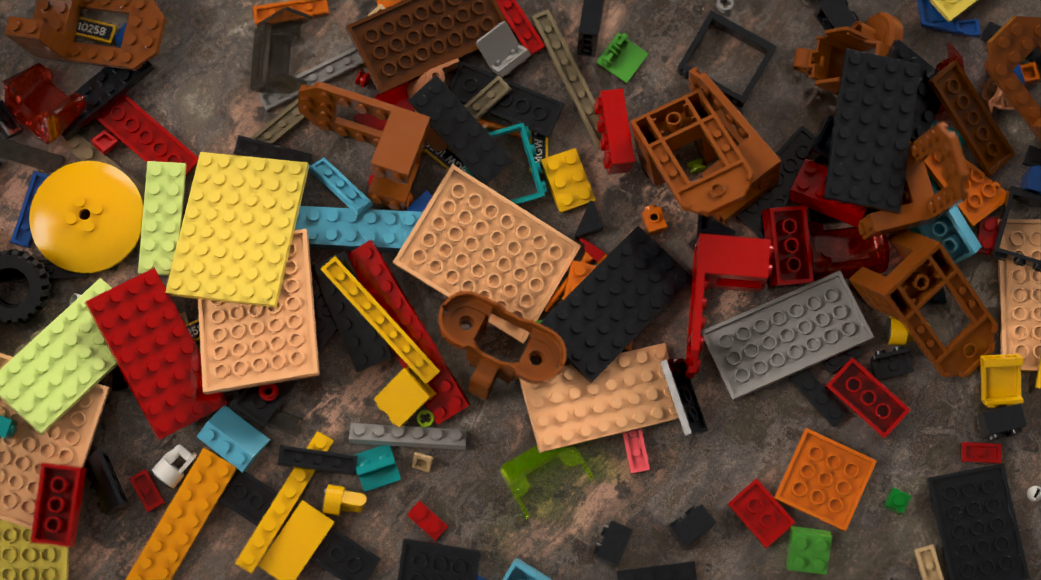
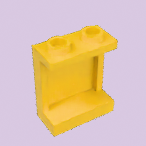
M1019 353L980 356L981 401L987 407L996 408L1002 404L1011 406L1024 403V399L1021 396V366L1023 365V357Z
M408 366L403 368L374 400L378 408L389 416L390 421L400 428L406 425L408 420L428 400L432 399L436 393L428 384L425 385Z

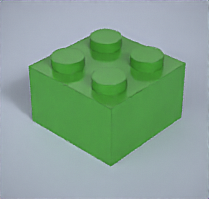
M791 526L786 558L787 570L827 575L832 541L830 531Z

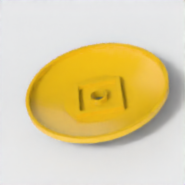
M97 161L75 162L53 172L38 188L30 208V230L40 252L54 265L74 273H97L119 264L136 247L141 237L144 204L135 184L119 169ZM83 211H90L88 219L82 220L80 218Z

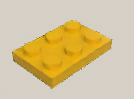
M576 148L540 160L560 214L587 205L590 200L596 201Z

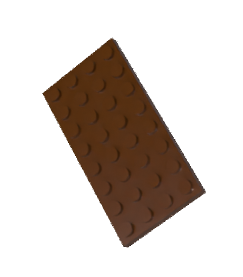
M403 0L347 25L346 30L381 95L420 77L434 67L457 58L460 59L479 50L476 45L477 40L501 22L507 23L496 0Z

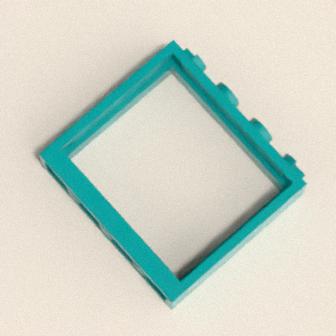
M524 123L489 132L493 138L516 131L520 132L537 193L510 200L516 205L544 197V192H547L545 181H541L539 174L542 173L539 162L535 163L534 155H537L534 144L530 145L528 140L531 134L528 126H524ZM464 165L466 173L476 179V177L471 173V171Z

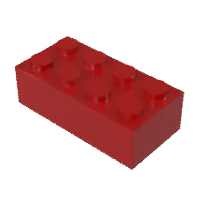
M623 88L600 91L598 98H596V103H594V113L598 115L597 131L601 133L602 140H600V150L604 151L605 156L602 159L603 168L607 169L608 175L630 172L635 163Z
M805 158L790 190L789 200L803 206L806 205L810 209L858 228L859 221L866 216L869 208L823 199L827 167Z
M806 205L763 210L765 239H770V245L774 246L773 257L769 258V265H772V276H769L770 287L814 282Z
M853 357L826 385L832 393L883 439L911 410Z
M41 463L30 542L75 547L86 468Z

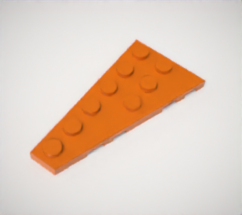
M934 152L924 160L926 170L942 190L948 185L942 176L941 162L938 161L936 152ZM964 158L969 173V182H965L968 198L958 204L957 207L971 228L1005 202L1007 191L1001 188L999 183L993 182L986 177L983 171Z

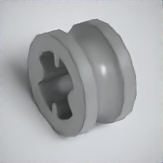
M717 0L716 8L720 13H729L733 8L734 1L726 0L730 6L727 5L724 8L723 4H720V2L723 3V0Z

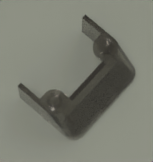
M285 7L257 24L254 32L250 80L252 91L258 93L290 94L300 89L301 85L307 84V81L289 75L291 44L300 38L301 25L312 19L311 15Z

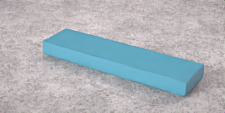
M323 157L309 166V171L357 216L373 206L372 201L326 158Z

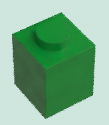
M893 487L889 490L882 507L900 516L904 513L911 495Z

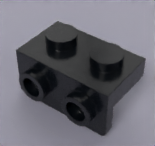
M902 345L894 347L893 351L886 352V350L874 352L875 355L870 358L874 377L877 380L914 372L909 353L911 352L910 347L905 348Z

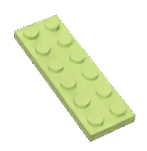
M147 161L138 266L139 275L152 268L156 269L159 276L170 275L182 227L186 163Z

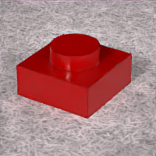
M105 129L91 139V144L105 155L118 145V140Z

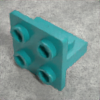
M382 445L354 454L358 456L356 471L364 492L401 480L390 446Z

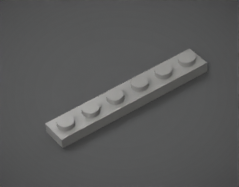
M351 423L349 443L465 450L467 430L402 426L399 428L396 425Z

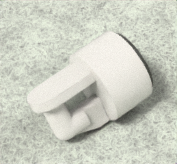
M177 445L160 459L153 467L152 473L165 486L174 489L185 477L183 471L197 454L195 452L191 454L182 445ZM179 455L186 460L180 468L173 464Z

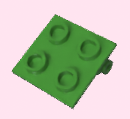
M617 33L599 57L597 63L625 83H628L648 56V53L628 40L629 36L625 33L622 35Z

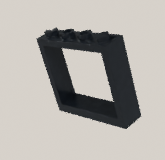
M584 0L578 33L577 55L596 56L605 0Z
M711 10L678 65L677 72L684 79H689V71L692 68L687 63L709 25H713L765 54L742 95L711 79L732 104L743 108L775 53L777 46Z
M1011 186L1007 191L990 254L995 255V258L1005 261L1008 259L1014 261L1015 265H1028L1033 270L1041 272V260L999 248L1013 199L1041 207V194Z

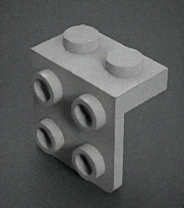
M504 21L476 42L491 71L500 77L508 75L512 69L524 63L531 56L529 50L518 43L509 25Z

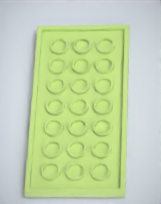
M101 278L0 369V398L41 435L46 433L117 366L112 353L85 305V301L112 289Z

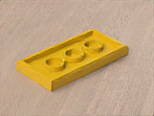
M302 500L258 566L278 580H297L335 522Z

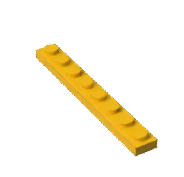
M336 256L320 269L425 385L440 372Z
M317 431L306 449L328 452L334 440ZM300 468L292 470L236 560L235 565L253 574L316 471Z

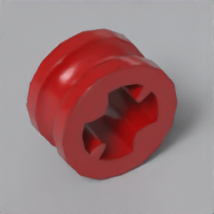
M361 69L356 77L355 85L360 84L362 88H365L370 78L369 73H365Z

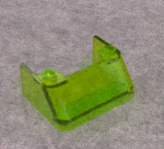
M535 445L501 466V477L525 519L529 517V513L520 497L529 490V482L526 475L555 458L560 457L563 464L569 467L579 464L589 482L593 481L594 476L575 445L539 453L538 446Z

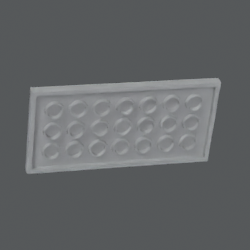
M841 271L709 327L700 333L704 337V343L732 401L874 340V336Z

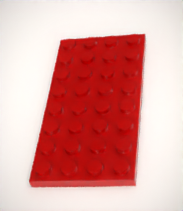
M152 268L85 301V305L159 441L228 403L222 392L206 395L203 393L201 353L170 295L165 293L166 288L156 269Z

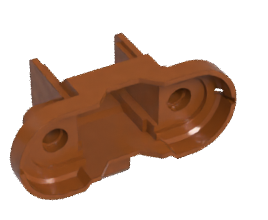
M879 12L872 15L864 23L857 21L852 27L845 26L825 30L824 35L827 37L823 35L816 36L818 40L816 49H796L793 69L809 76L808 78L815 81V86L838 95L844 50L848 48L864 52L865 50L875 49V55L886 57L894 40L899 39L902 41L903 39L902 23L893 15Z
M461 291L451 295L440 308L438 326L442 336L451 345L461 350H467L466 359L470 361L469 365L476 367L470 381V393L487 400L497 378L507 384L513 378L516 381L521 379L531 384H544L555 379L563 370L566 361V347L562 338L552 329L536 321L523 319L510 313L497 302L472 291ZM492 314L530 332L526 349L519 362L508 363L499 361L483 353L478 348L477 342L482 333L486 332L487 324ZM468 324L471 329L463 330L461 326ZM536 358L540 360L541 363L539 365H534L531 363V360Z

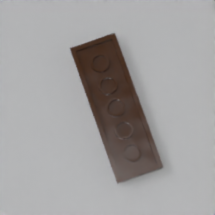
M957 60L950 62L927 81L986 176L992 175L1015 155Z

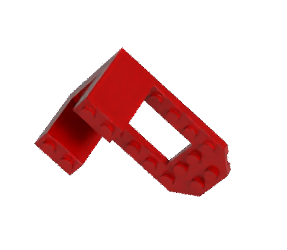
M712 234L699 235L693 256V279L691 282L685 367L689 368L686 370L685 378L693 379L695 374H698L700 371L701 359H698L701 349H703L704 337H701L700 333L701 329L705 327V317H702V309L706 310L707 298H703L704 290L712 288L760 293L762 287L765 288L768 276H772V265H769V258L773 257L774 246L770 245V239Z

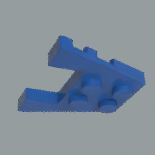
M916 0L921 27L976 38L980 37L981 32L978 19L959 21L957 17L948 23L929 0Z

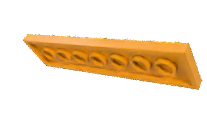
M202 449L126 580L173 579L235 474L236 466L210 450Z

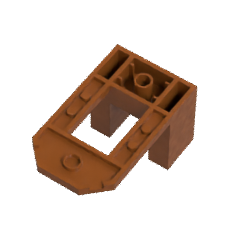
M38 0L33 19L9 16L4 34L34 57L137 71L147 60H152L158 56L167 19L160 11L155 0ZM90 9L128 14L129 17L121 48L73 42L81 10Z
M1012 16L987 41L988 60L985 61V70L1041 142V108L1013 72L1036 47L1041 52V17Z
M694 67L689 71V90L693 92L699 88L701 89L753 171L754 177L745 200L713 214L718 222L721 221L726 225L778 185L781 160L710 77L704 72L699 74L700 71ZM719 159L702 172L701 178L724 168L721 160Z
M320 81L314 82L313 86L301 85L298 92V111L315 126L325 131L336 132L340 136L354 138L359 142L373 144V146L377 147L370 164V172L374 174L368 190V198L375 204H383L393 210L404 211L426 154L430 117ZM337 104L343 108L357 110L362 114L373 115L380 120H387L384 130H377L337 117Z
M700 88L630 121L640 163L655 187L666 182L682 210L711 216L745 200L754 177L753 171ZM694 142L706 163L719 157L724 168L690 183L672 151Z
M945 122L937 123L910 144L901 212L895 214L877 211L861 219L858 230L860 235H863L864 240L929 224L968 198V190L965 189V182H969L967 166L958 137L954 132L948 131V125ZM934 152H936L938 161L941 162L942 176L948 185L936 194L933 192L924 160Z
M908 229L899 231L890 242L903 261L886 277L861 267L849 278V281L869 307L901 321L940 376L968 377L980 365V356L991 355L994 352L995 343H993L994 333H997L998 324L940 242ZM944 285L971 322L946 347L919 311Z

